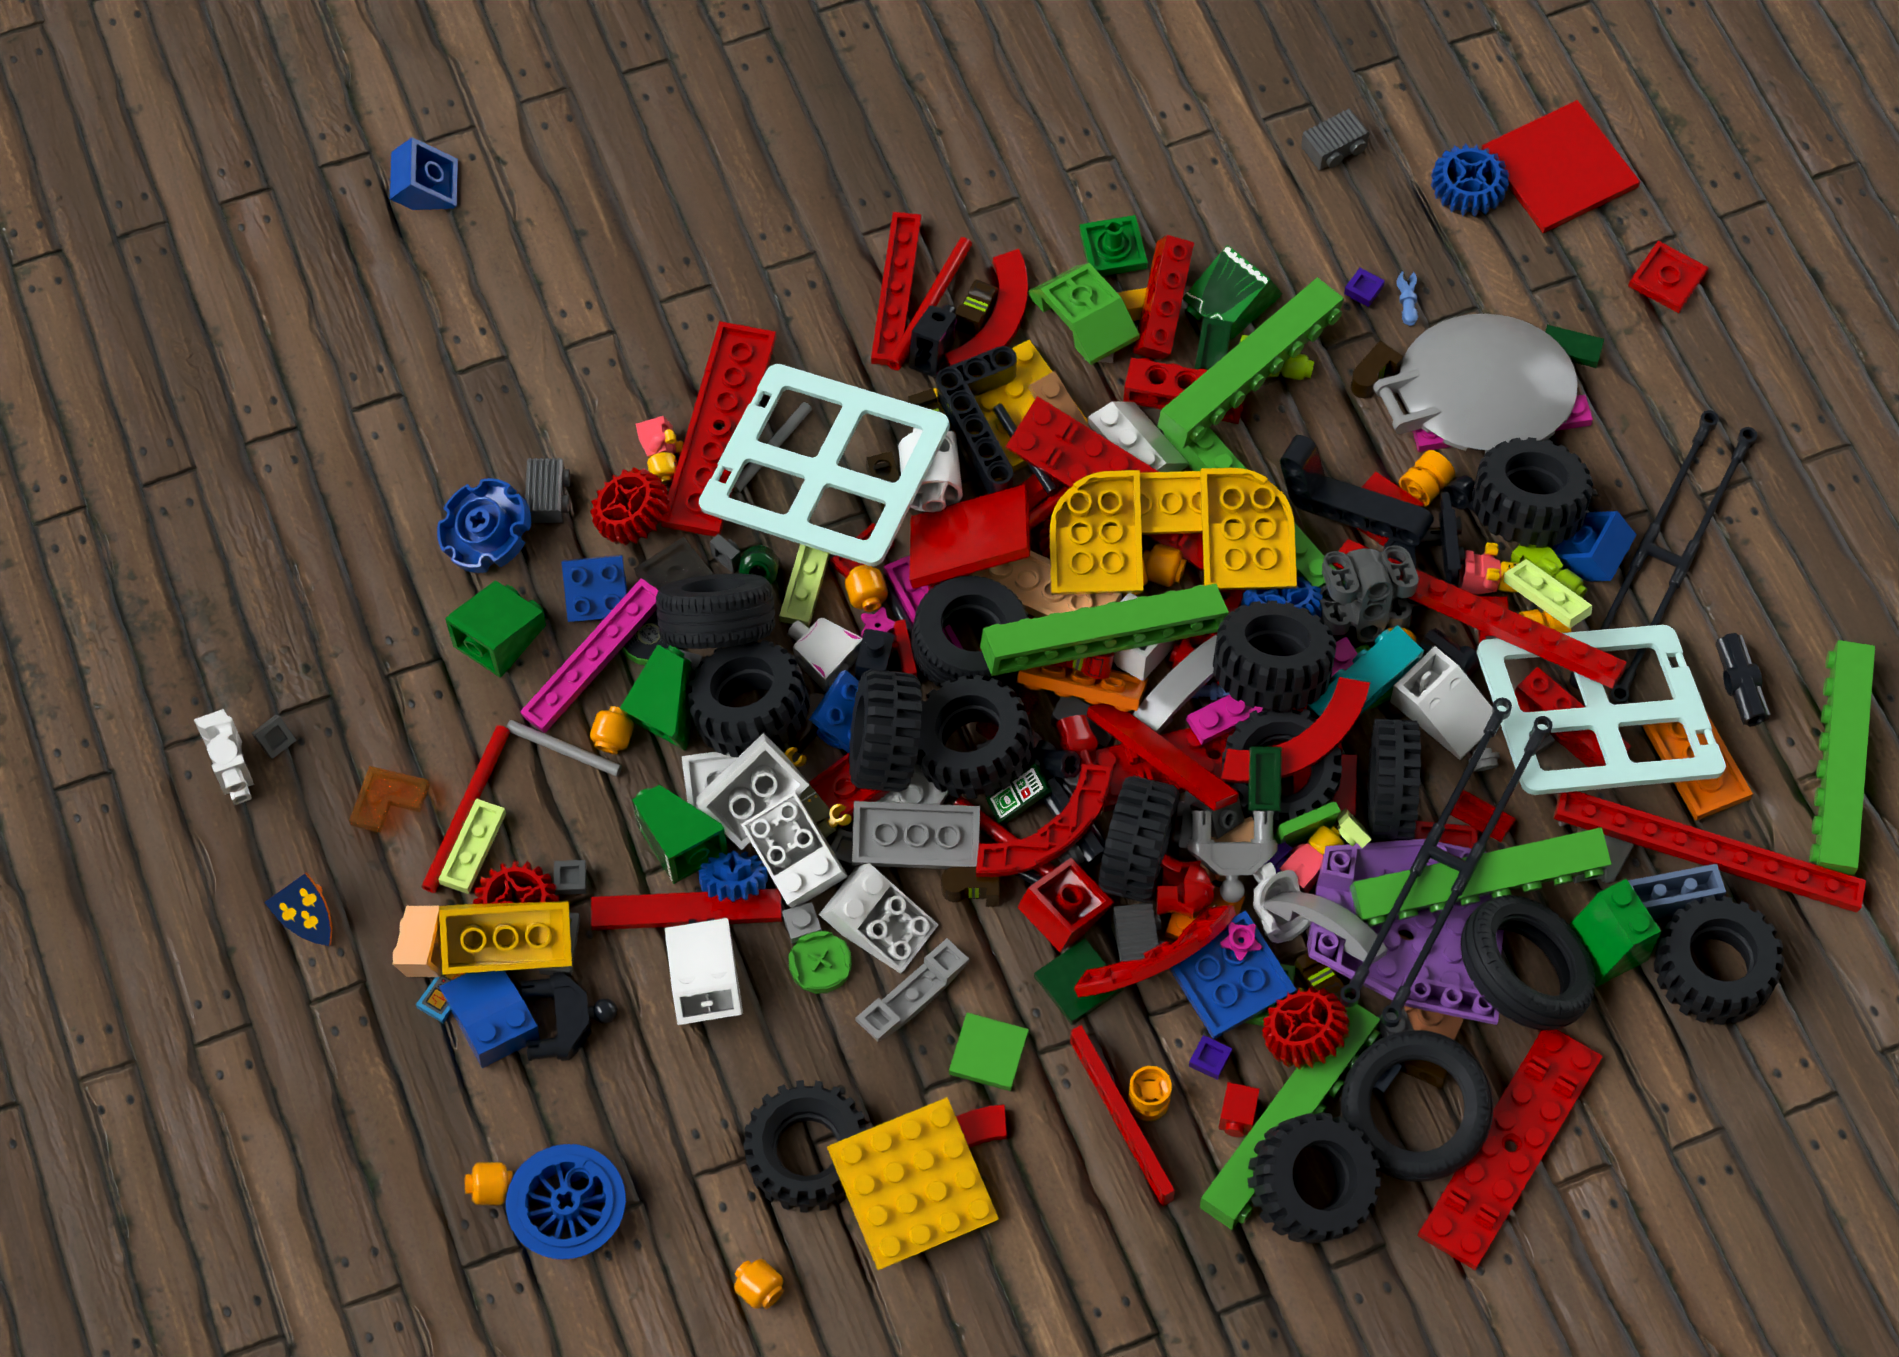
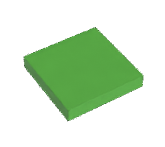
M1333 801L1280 824L1273 839H1276L1278 844L1286 842L1291 847L1311 838L1321 826L1331 829L1341 810L1337 803Z
M967 1012L949 1068V1075L1011 1091L1029 1029Z

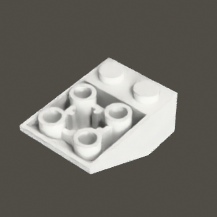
M1436 646L1394 685L1390 700L1393 705L1411 720L1417 721L1423 730L1459 760L1482 739L1484 735L1483 730L1492 715V706L1458 664Z
M795 791L741 824L787 905L792 908L803 905L848 877L832 848Z
M870 863L855 867L819 914L842 936L899 973L905 970L939 925Z
M728 918L665 928L677 1025L742 1015L743 1007Z

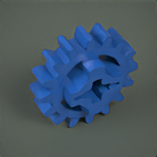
M736 851L727 853V856L724 853H719V858L717 859L709 857L708 863H702L701 870H699V883L702 892L708 891V897L710 898L718 895L719 901L724 900L726 897L732 902L740 899V897L747 900L748 894L757 896L759 889H765L766 882H768V871L763 862L759 861V856L748 857V852L746 851L741 855H738Z

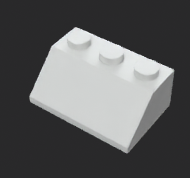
M1112 401L1088 416V425L1091 430L1159 472H1180L1189 465L1186 459L1135 402Z
M763 733L696 797L697 807L721 823L725 834L742 850L751 841L741 824L794 791L799 796L809 786V783L790 759Z

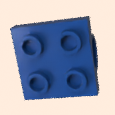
M623 555L563 560L561 562L568 622L605 619L627 594Z
M845 670L839 673L809 720L818 727L816 732L821 740L834 748H843L849 753L852 714L859 681Z

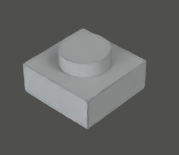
M812 902L782 911V917L792 944L796 943L801 936L822 931Z

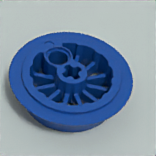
M561 1144L548 1147L528 1158L514 1174L506 1195L508 1222L515 1236L531 1251L553 1259L578 1258L600 1248L617 1230L625 1210V1187L616 1167L598 1151L576 1144ZM568 1172L564 1181L563 1173ZM558 1174L561 1187L555 1190L546 1179ZM581 1178L589 1180L588 1186L583 1190H575L571 1187L574 1181L581 1180ZM539 1185H542L552 1196L547 1198L533 1193ZM600 1185L603 1189V1194L593 1196L596 1187ZM570 1200H572V1207L566 1206L564 1207V1209H562V1202L568 1204ZM531 1202L549 1206L548 1208L529 1211V1204ZM605 1203L602 1212L585 1208ZM551 1216L539 1228L531 1223L533 1220ZM581 1216L598 1219L599 1221L591 1227ZM559 1222L554 1236L544 1235ZM578 1222L587 1232L577 1237L574 1223ZM569 1224L572 1237L570 1239H561L565 1225Z

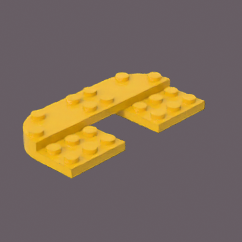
M1201 468L1200 471L1140 473V470L1093 473L1075 482L1060 497L1053 510L1050 522L1051 595L1143 592L1142 535L1202 533L1204 586L1216 584L1219 590L1296 588L1295 524L1291 506L1283 492L1279 491L1275 485L1268 481L1267 477L1243 468Z

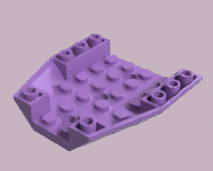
M1425 839L1374 842L1366 844L1363 848L1358 844H1355L1353 847L1350 844L1325 846L1315 895L1329 899L1356 915L1350 891L1351 884L1360 880L1410 870ZM1438 842L1436 846L1459 858L1468 857L1471 851L1470 848ZM1430 858L1426 866L1440 862ZM1492 895L1479 897L1481 902L1468 906H1462L1461 901L1454 904L1410 989L1411 994L1404 1006L1494 1025L1498 1024L1499 1012L1497 1008L1494 1009L1484 999L1485 996L1481 995L1473 984L1474 981H1471L1466 971L1461 954L1462 931L1468 917L1478 906L1492 899ZM1430 908L1418 911V916L1400 920L1399 915H1397L1383 941L1388 949L1387 954L1371 964L1369 968L1370 973L1363 985L1393 1000L1399 987L1403 986L1441 912L1431 913ZM1311 921L1307 942L1309 957L1352 979L1358 966H1361L1363 961L1343 951L1346 939ZM1383 924L1370 928L1378 935ZM1497 930L1496 941L1500 954L1502 952L1504 930ZM1398 931H1410L1414 939L1404 940L1399 936Z

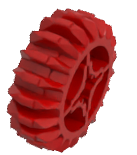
M633 467L630 472L623 469L620 476L613 474V479L609 483L604 482L605 487L602 490L596 491L598 498L591 501L594 508L590 511L594 526L604 538L615 544L622 543L626 546L630 541L637 544L640 537L647 539L648 533L651 530L657 531L656 525L664 522L662 515L669 512L667 504L670 500L667 495L666 486L657 475L647 471L645 468L639 470Z
M516 860L513 861L510 868H507L506 864L502 862L500 865L501 871L499 872L490 868L489 874L491 878L481 877L480 882L483 887L475 888V895L478 898L473 899V904L513 903L512 894H515L516 900H519L520 903L559 902V897L555 895L557 887L554 883H551L552 878L548 873L543 875V870L540 866L532 870L531 863L528 861L523 867H519V863ZM516 884H526V885H529V886H528V887H519V886L516 885ZM503 888H505V892L501 896L495 898V896Z
M1311 986L1305 992L1299 987L1296 994L1292 995L1287 992V998L1284 1000L1276 999L1277 1007L1268 1008L1269 1016L1263 1018L1264 1028L1262 1032L1266 1041L1265 1045L1278 1062H1283L1288 1068L1295 1065V1067L1301 1070L1307 1064L1313 1069L1315 1062L1318 1061L1325 1064L1326 1057L1329 1055L1336 1057L1335 1049L1344 1048L1343 1039L1349 1037L1348 1027L1350 1026V1020L1346 1014L1345 1006L1341 1004L1334 993L1329 994L1324 988L1317 991V989ZM1327 1016L1328 1018L1326 1024L1324 1025L1323 1020ZM1287 1030H1288L1289 1035H1288V1037L1285 1039V1035H1286V1032H1287Z

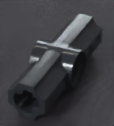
M1737 633L1726 634L1724 637L1717 639L1715 644L1724 668L1723 681L1725 689L1729 696L1734 697L1743 725H1748L1749 727L1760 725L1770 717L1761 690L1762 675L1757 664H1752L1743 636Z
M1053 777L1047 780L1052 792L1042 798L1054 817L1065 809L1073 794L1060 777ZM1094 824L1076 843L1084 855L1087 866H1095L1101 863L1106 841Z

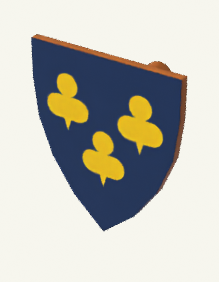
M307 872L265 901V904L277 919L293 933L313 943L326 946L331 945L332 922L330 911L322 895V887L315 884Z

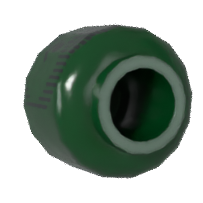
M752 546L741 556L739 574L762 576L770 584H773L777 578L779 568L778 557L767 546Z

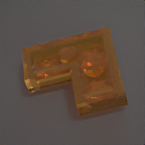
M369 766L349 819L351 826L381 833L390 806L421 812L430 787L429 780Z

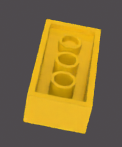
M569 902L439 906L442 974L572 966Z

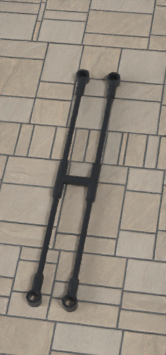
M1711 410L1702 413L1699 420V428L1692 440L1693 445L1654 522L1649 525L1629 565L1630 570L1600 630L1609 629L1636 573L1641 570L1648 555L1676 567L1669 581V588L1650 626L1659 625L1676 589L1680 588L1699 550V542L1738 464L1742 462L1747 450L1755 444L1757 439L1755 429L1744 427L1740 430L1737 439L1738 444L1731 456L1732 461L1693 539L1688 542L1682 556H1679L1654 545V542L1661 530L1660 525L1699 448L1704 445L1710 431L1714 430L1719 420L1717 413ZM1704 419H1710L1713 423H1708ZM1747 435V436L1751 437V439L1748 440V439L1744 438L1743 436ZM1647 648L1637 650L1629 668L1623 673L1620 682L1611 690L1609 695L1611 704L1627 703L1630 686L1635 679L1636 670ZM1572 671L1569 679L1572 687L1579 689L1574 672ZM1619 693L1623 695L1624 698L1619 699L1615 697L1614 694Z
M1501 697L1494 701L1492 715L1483 730L1484 735L1438 822L1433 824L1409 870L1410 875L1363 964L1358 966L1349 985L1341 989L1340 1002L1345 1007L1356 1006L1360 999V990L1370 973L1369 968L1417 877L1422 875L1429 859L1431 858L1459 871L1451 888L1452 893L1403 986L1399 987L1391 1004L1383 1009L1381 1020L1386 1027L1393 1028L1399 1025L1402 1017L1401 1011L1411 994L1410 989L1458 897L1462 896L1486 850L1485 845L1531 757L1536 754L1543 739L1551 734L1553 726L1551 719L1546 716L1537 717L1534 720L1533 732L1524 748L1525 753L1479 841L1474 843L1466 861L1436 847L1445 831L1444 826L1491 737L1495 736L1502 721L1510 716L1512 703L1507 698ZM1504 706L1507 710L1502 712L1497 707ZM1543 724L1548 729L1540 730L1537 725ZM1351 992L1356 998L1349 1000L1345 998L1344 994ZM1392 1012L1396 1014L1397 1019L1390 1020L1386 1017V1014Z

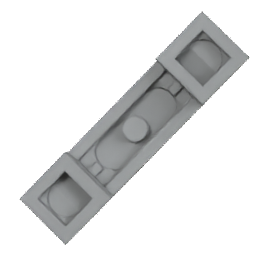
M1217 635L1201 644L1170 671L1144 699L1138 710L1133 713V716L1160 734L1173 721L1172 716L1214 676L1213 659Z
M1292 891L1281 892L1267 900L1263 908L1289 922L1301 915L1346 939L1343 951L1363 962L1377 937V934L1351 911L1329 899L1314 894ZM1382 943L1372 964L1387 954L1388 949L1384 943Z
M946 938L924 958V963L882 1000L880 998L876 999L855 1018V1021L876 1041L886 1038L931 1003L968 964L969 958Z

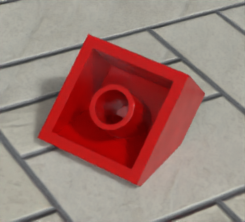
M1069 858L1028 887L1017 908L1059 952H1062L1080 939L1114 902L1072 858Z

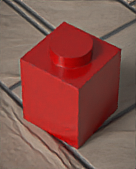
M1228 1082L1218 1129L1224 1130L1226 1134L1233 1137L1248 1135L1252 1129L1260 1089Z

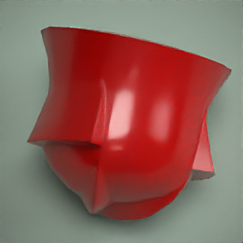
M1168 854L1164 855L1161 863L1163 867L1162 886L1157 887V915L1177 912L1193 919L1194 913L1200 912L1212 903L1215 886L1211 883L1206 870L1200 866L1201 861L1181 862Z

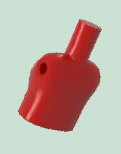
M1086 715L1069 716L1057 721L1056 726L1060 735L1062 749L1076 751L1081 758L1080 765H1093L1090 753L1096 750L1098 741L1089 726Z

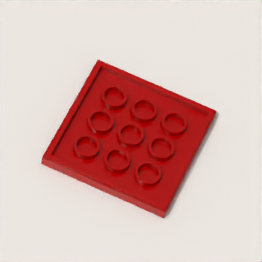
M1578 100L1483 144L1481 150H1485L1489 147L1490 155L1498 153V161H1505V170H1508L1509 173L1508 188L1542 233H1546L1638 188L1641 182Z
M1025 484L952 504L939 512H924L911 516L909 581L913 589L1030 556L1029 502Z

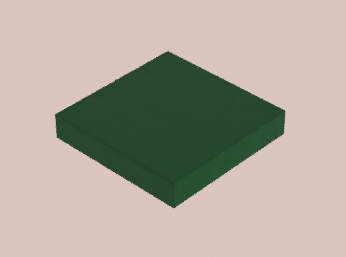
M1086 938L1034 973V978L1071 1025L1123 991V988L1096 995L1077 997L1074 987L1085 971L1107 966Z

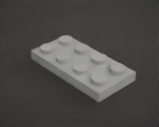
M854 801L852 865L861 866L870 863L872 866L931 869L977 867L980 806Z

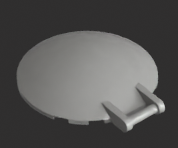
M1469 314L1442 321L1424 331L1406 351L1401 364L1400 374L1378 380L1373 385V389L1376 395L1382 398L1393 419L1392 426L1397 434L1422 428L1427 433L1431 431L1443 438V443L1454 448L1466 451L1468 447L1485 450L1486 453L1491 448H1495L1497 444L1504 441L1509 443L1514 438L1526 440L1528 437L1536 438L1537 441L1544 442V440L1552 437L1555 434V430L1563 422L1566 423L1573 411L1578 384L1574 366L1566 351L1555 339L1540 328L1520 319L1504 315ZM1393 394H1399L1409 414H1403Z

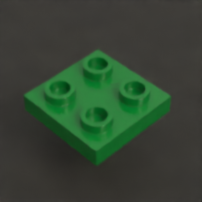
M1136 215L1079 224V233L1086 261L1101 276L1147 269L1148 261Z

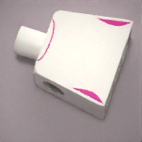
M819 618L810 628L797 620L788 630V636L797 641L793 646L794 658L797 663L826 693L839 673L848 670L857 661L862 638L825 618Z

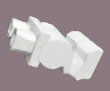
M224 709L194 719L200 735L207 746V751L213 763L214 774L224 795L230 793L234 805L252 799L248 786L254 785L243 759L242 740L232 717L228 716Z

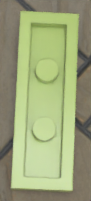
M800 544L780 611V622L793 624L799 620L809 628L830 553Z
M1527 559L1504 573V582L1569 629L1592 614V605Z
M479 799L475 800L438 879L440 885L467 894L470 893L506 815L505 808Z
M1346 808L1339 814L1337 818L1339 834L1352 847L1357 843L1363 848L1372 840L1367 829Z

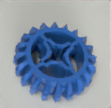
M1465 143L1462 149H1459L1454 145L1451 152L1445 150L1442 158H1438L1432 170L1431 186L1432 190H1435V199H1441L1442 207L1450 205L1451 213L1458 209L1461 210L1462 216L1466 212H1471L1475 217L1478 211L1486 215L1489 208L1495 210L1498 203L1502 202L1505 198V193L1508 190L1509 173L1508 170H1505V161H1498V153L1490 155L1489 147L1485 150H1480L1478 144L1474 148H1469ZM1449 174H1451L1454 177V181L1456 183L1453 184L1448 177ZM1485 176L1491 181V186L1486 183Z
M1297 577L1296 588L1246 590L1241 599V606L1244 604L1250 606L1252 602L1257 601L1267 603L1268 600L1277 601L1279 604L1287 602L1294 604L1296 608L1301 609L1303 607L1310 610L1313 616L1321 617L1322 607L1320 600H1322L1323 595L1320 594L1321 588L1311 586V583L1305 581L1304 577Z

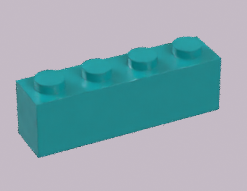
M1398 625L1391 631L1388 629L1384 630L1376 638V644L1370 650L1363 649L1352 660L1353 665L1346 671L1340 669L1333 675L1330 680L1331 684L1328 686L1325 694L1311 705L1307 704V710L1310 711L1312 717L1318 719L1331 701L1339 677L1370 683L1366 702L1360 713L1361 715L1422 659L1424 650Z

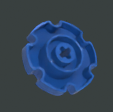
M481 479L479 485L475 488H472L469 484L463 486L447 501L444 506L447 516L438 522L437 537L441 550L449 557H452L451 561L468 572H488L489 567L494 563L499 567L506 565L521 551L525 544L521 536L525 531L530 530L531 513L528 503L520 494H516L517 491L510 484L499 479Z

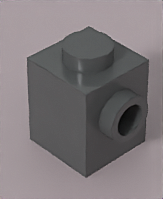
M1239 796L1236 803L1213 811L1198 799L1190 804L1191 811H1212L1211 837L1220 838L1244 822Z

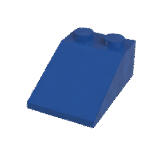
M505 970L466 973L439 986L481 1068L526 1047V1040H540L538 1026Z

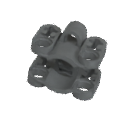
M1389 546L1383 552L1362 548L1350 551L1347 554L1340 551H1332L1325 555L1322 564V575L1326 585L1320 587V594L1323 596L1330 595L1334 601H1326L1322 597V600H1320L1322 616L1320 618L1323 620L1324 625L1327 624L1333 635H1344L1349 632L1350 627H1353L1355 635L1360 642L1370 643L1376 640L1386 626L1388 628H1395L1398 625L1401 628H1405L1408 625L1411 607L1407 598L1415 594L1419 578L1412 558L1405 548ZM1396 557L1402 560L1403 563L1394 564L1388 558ZM1338 563L1344 568L1336 570L1331 568L1329 564ZM1335 612H1337V613H1336L1337 619H1336V618H1333V615H1334Z

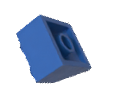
M411 137L391 152L390 200L412 210L455 208L457 206L458 159Z
M1618 511L1589 512L1586 514L1582 528L1567 541L1563 539L1562 543L1554 545L1552 550L1562 562L1563 570L1569 569L1588 582L1611 581L1637 534Z

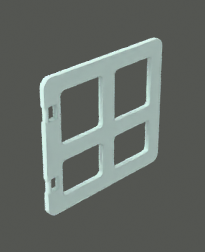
M774 364L766 370L752 402L746 408L718 462L712 478L709 479L699 498L700 508L705 514L858 563L877 566L885 559L949 430L948 417L938 411L782 364ZM785 390H792L842 406L816 457H807L758 441ZM763 395L771 396L765 408L758 406ZM865 414L878 416L923 431L897 482L891 483L838 466L862 416ZM752 462L805 479L788 513L779 514L729 498L738 477L747 463ZM724 470L731 471L726 484L719 482ZM832 487L886 505L869 539L861 540L809 523L825 489Z
M1652 625L1563 634L1604 652L1640 648L1654 649L1673 700L1614 705L1608 701L1603 684L1574 672L1586 707L1523 712L1520 709L1504 660L1539 656L1499 638L1486 639L1480 642L1477 656L1493 703L1501 697L1507 698L1512 703L1510 716L1502 721L1501 727L1515 769L1525 753L1524 748L1530 738L1529 735L1533 732L1534 720L1539 716H1546L1551 719L1553 724L1551 733L1578 730L1594 731L1606 763L1605 766L1544 771L1540 768L1535 754L1531 757L1519 780L1525 792L1532 795L1714 779L1722 776L1726 768L1719 745L1716 744L1712 733V726L1690 668L1685 662L1678 636L1670 626ZM1668 657H1676L1679 667L1671 668ZM1504 706L1497 707L1502 712L1507 710ZM1680 722L1684 726L1695 756L1694 758L1634 763L1628 757L1618 727ZM1543 724L1537 725L1540 730L1548 729ZM1696 734H1705L1708 744L1700 745Z

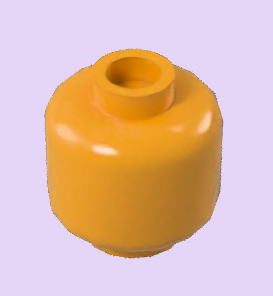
M1160 543L1154 545L1151 551L1145 550L1142 557L1145 561L1149 581L1166 587L1172 586L1175 582L1180 583L1187 565V560L1183 559L1181 550Z
M860 565L850 571L849 576L845 580L847 594L854 608L872 612L879 609L888 597V589L883 574L879 569L872 566Z
M610 706L609 710L597 712L590 732V738L595 742L594 747L611 754H617L618 750H625L628 747L634 729V722L619 707Z
M478 1162L473 1166L472 1174H465V1194H471L475 1205H503L506 1201L513 1173L512 1171H507L506 1165L502 1162Z
M758 1259L752 1263L747 1260L735 1272V1276L738 1278L735 1281L734 1290L754 1309L770 1308L784 1292L782 1288L783 1277L764 1259Z

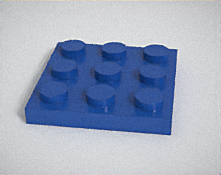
M1247 911L1238 914L1231 921L1237 925L1247 926L1254 924ZM1227 925L1219 935L1199 951L1169 968L1213 1040L1268 1010V1008L1275 1006L1276 999H1286L1287 992L1292 995L1296 994L1295 986L1257 927L1255 929V939L1262 948L1259 951H1248L1242 961L1237 960L1233 950L1220 946V942L1229 935ZM1239 938L1238 941L1240 943H1243L1244 939Z

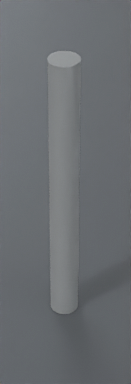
M803 402L767 444L779 448L811 412V406ZM750 462L741 472L733 490L740 493L762 468V465Z
M510 720L506 728L510 730V733L616 777L621 772L622 765L516 721Z

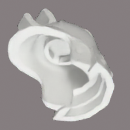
M1271 862L1260 867L1253 874L1259 883L1253 891L1254 910L1261 919L1265 935L1275 943L1293 940L1309 927L1311 921L1300 915L1289 922L1263 908L1267 900L1281 892H1301L1298 876L1292 870H1285L1276 874V870Z

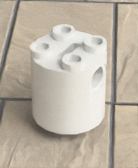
M913 428V433L908 434L898 444L901 474L923 432L920 429ZM947 432L910 508L925 512H939L945 509L946 506L958 503L962 498L961 474L955 432Z

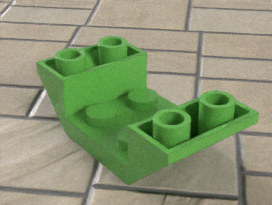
M1090 263L1076 265L1028 291V296L1043 313L1052 308L1073 331L1075 348L1090 365L1140 339L1138 330L1121 296Z

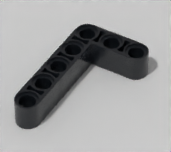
M1007 346L994 348L939 371L936 378L937 398L989 494L1013 488V469L974 397L1006 385L1015 379L1017 356L1015 351ZM976 374H977V375H981V376H980V377H973L972 375H976ZM947 385H953L954 387H952V388H947V387H945V386H947ZM965 408V409H967V410H965V411H959V410H957V409ZM977 431L979 434H971L970 432ZM983 455H991L992 457H990V458H984V457H982V456H983ZM997 478H1003V479H1005L1004 481H1001V482L995 481V479H997Z
M1296 435L1280 459V466L1289 498L1297 508L1410 546L1420 545L1434 521L1433 515L1423 507L1325 476L1318 447L1308 437Z

